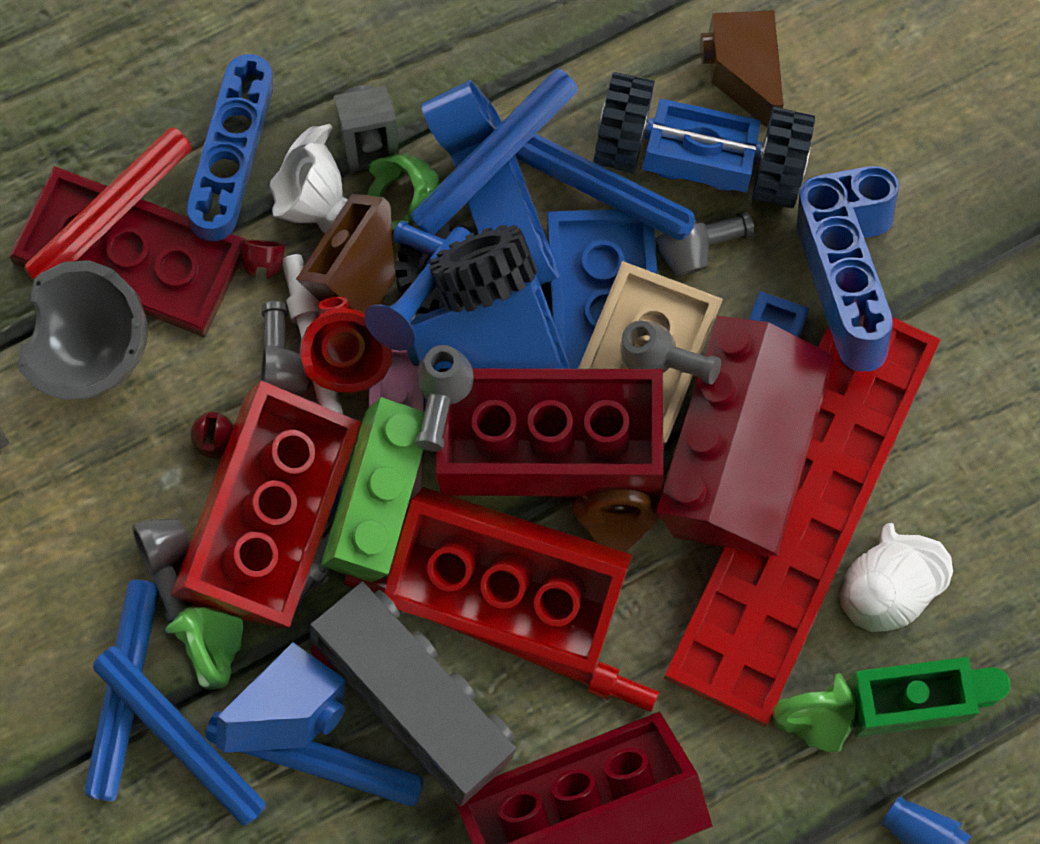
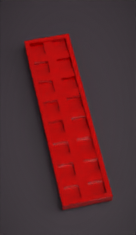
M892 317L893 325L885 363L875 370L864 372L853 370L842 362L828 325L818 348L832 354L834 362L778 557L724 548L663 678L763 727L768 724L771 718L772 709L780 698L941 341L940 338Z

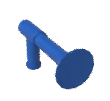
M400 221L393 234V242L428 254L431 258L427 261V266L395 304L391 306L382 304L372 305L366 310L364 316L366 327L371 335L381 344L398 351L408 350L414 345L416 336L411 320L437 286L429 269V266H431L430 261L437 258L436 254L441 250H449L451 243L466 240L465 236L471 234L467 229L456 227L446 239L410 226L408 222Z

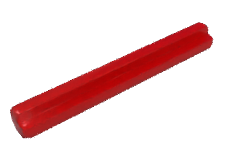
M174 127L168 128L25 264L24 269L27 275L34 281L39 274L63 262L78 260L191 151L192 147L186 136Z

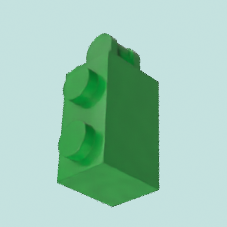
M969 657L859 670L847 680L857 698V715L853 726L855 738L964 724L980 713L979 708L991 707L1004 699L1009 694L1011 688L1010 679L1003 670L996 667L971 670Z

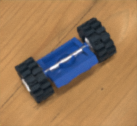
M613 72L606 103L604 102L599 121V135L595 148L594 163L602 167L634 174L643 135L646 133L645 139L649 140L642 170L655 172L667 179L682 178L705 183L718 190H737L747 193L753 163L758 164L759 161L752 200L792 209L795 207L809 159L815 115L773 107L764 143L757 141L761 120L661 98L655 119L649 118L647 123L655 81Z

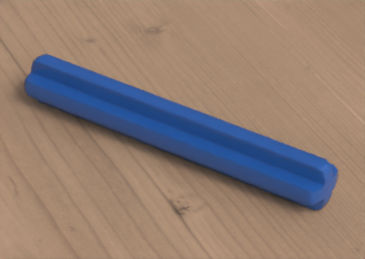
M555 69L412 212V220L423 231L435 235L577 93L578 87L574 80L563 70Z
M535 134L515 154L518 160L677 240H685L695 226L696 220L691 210L538 134Z
M131 580L126 591L115 647L143 673L159 592L155 583L145 580ZM108 685L105 690L84 789L86 796L100 801H114L117 798L134 712Z
M111 646L99 655L93 663L94 671L241 825L246 826L263 812L266 807L265 801L117 647Z
M219 711L213 713L206 729L205 737L214 744H216L217 719L221 713ZM313 741L303 748L241 751L257 758L407 806H415L424 785L423 778L420 775Z

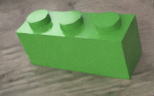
M382 397L365 411L321 562L322 567L372 583L389 574L424 450L415 445L416 435L421 431L424 411Z

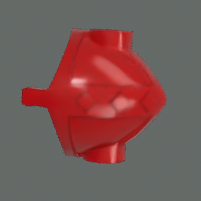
M332 297L321 301L318 305L320 315L306 328L300 342V358L305 374L320 387L335 392L355 393L373 387L385 378L391 367L392 349L381 344L371 335L366 327L365 313L349 308L348 299L345 297Z

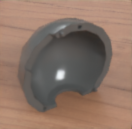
M90 260L63 262L35 278L30 301L35 307L36 324L31 339L26 344L21 345L18 360L20 372L38 391L62 400L100 397L121 386L139 364L147 345L148 323L136 291L114 269Z

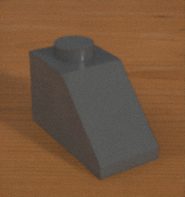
M359 85L348 89L344 94L334 95L337 119L349 173L369 170L368 166L372 161L394 153L399 154L396 117L386 86L373 88L369 85Z

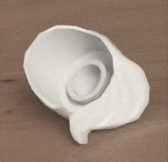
M330 124L319 127L312 126L303 132L288 150L280 170L270 181L269 185L275 202L272 207L273 216L293 223H317L324 234H326L348 201V199L343 197L340 172L325 145L330 132L333 130Z
M887 523L881 529L879 545L858 557L844 576V582L839 594L841 608L854 625L870 632L890 631L905 627L909 622H913L919 617L932 599L949 586L953 573L951 556L941 542L920 535H899L895 532L894 524Z

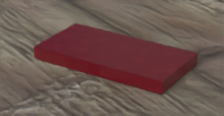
M54 166L9 255L12 263L25 267V264L107 186ZM140 199L76 261L90 260L114 269L139 295L145 315L206 337L242 260V243L246 239L231 233L219 241L203 240L192 232L187 216Z

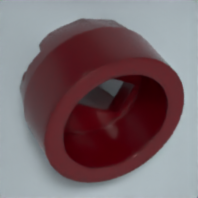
M243 240L242 266L253 278H256L257 267L266 268V279H270L282 269L285 245L268 240Z
M203 413L194 421L191 428V439L197 451L209 458L222 457L233 430V424L228 417L221 413ZM216 422L214 445L205 444L208 423Z

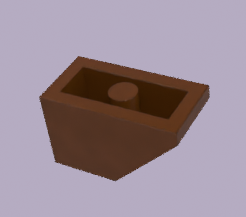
M770 10L712 13L708 33H701L700 35L701 63L710 64L712 84L754 118L761 120L764 126L768 127L773 107L783 108L784 105L775 12Z
M351 194L296 280L320 302L332 297H345L348 299L349 308L366 313V310L372 305L383 304L385 294L395 281L390 203L383 197Z

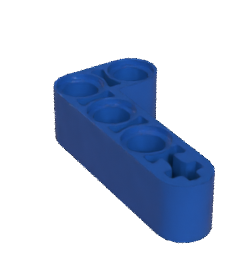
M471 80L421 104L424 117L438 143L451 155L455 169L502 123L494 106ZM514 155L468 201V205L479 234H481L483 229L489 227L494 231L499 225H507V227L515 225L518 229L521 228L538 269L537 274L534 275H537L541 286L558 278L559 273L518 161Z
M879 166L862 167L809 178L801 186L798 201L797 233L839 357L846 366L860 372L875 370L885 363L893 325L891 311L864 239L885 233L894 222L899 191L898 179L894 173Z

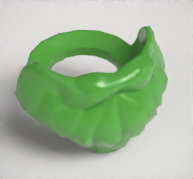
M394 153L387 157L376 159L368 166L369 171L375 177L369 188L368 196L383 197L387 187L402 178L405 173L410 177L413 184L414 195L408 214L402 219L391 220L393 232L400 221L408 222L410 226L415 223L411 218L412 212L440 185L439 175L430 167V163L417 156H410L407 153L401 155Z
M194 606L186 608L165 628L166 633L175 632L176 637L185 643L186 652L193 661L201 687L211 690L221 689L228 685L231 676L230 664L234 659L235 653L242 646L241 639L244 629L242 617L211 607Z
M841 673L835 675L834 684L825 692H811L788 699H780L772 709L773 723L776 727L787 733H795L798 737L804 739L810 747H816L826 752H840L843 742L851 732L856 721L857 698Z

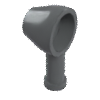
M742 212L734 218L707 225L705 223H697L685 240H677L664 233L655 238V243L659 254L674 275L682 277L708 267L710 245L740 237L743 239L753 237L754 224L750 214Z
M280 301L266 302L262 305L264 349L261 381L295 395L306 392L308 375L305 374L300 354L285 348L288 306Z
M642 320L632 322L625 328L622 334L620 353L628 369H663L664 373L669 368L699 377L708 384H713L721 369L720 358L712 355L706 357L676 347L675 340L670 332L656 322ZM645 335L650 336L646 345L635 347V342L638 338Z
M439 345L432 348L420 361L417 371L420 391L428 401L421 431L416 435L415 445L428 451H441L443 449L444 439L442 436L449 406L464 399L471 391L474 382L473 369L467 357L459 350L447 345ZM442 361L453 364L452 368L446 372H438L434 369L436 364Z
M150 519L132 525L133 536L141 559L157 586L167 612L165 614L167 622H172L179 613L188 607H192L186 601L171 596L177 579L173 565L186 555L189 540L179 519Z

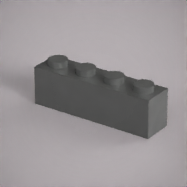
M362 581L311 623L310 642L461 807L511 763L517 749L511 743L514 740V736L508 726L498 716L491 714L487 717L473 702L476 695L463 677L456 672L449 675L435 660L438 656L437 652L423 634L418 631L411 634L397 619L400 613L392 600L380 590L373 593Z

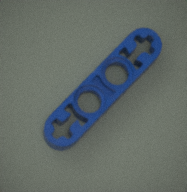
M255 54L237 56L226 68L187 204L189 225L197 237L206 241H219L226 238L233 232L237 224L273 93L271 67L263 57ZM249 74L256 75L258 80H253L251 83L249 100L242 98L241 81H246ZM234 115L245 116L252 122L250 128L240 134L230 133L222 125L226 119ZM222 159L235 161L240 167L233 177L227 179L215 177L210 172V169L215 162ZM212 193L220 195L219 206L221 215H215L213 222L204 221L203 214H207L211 210L213 203Z

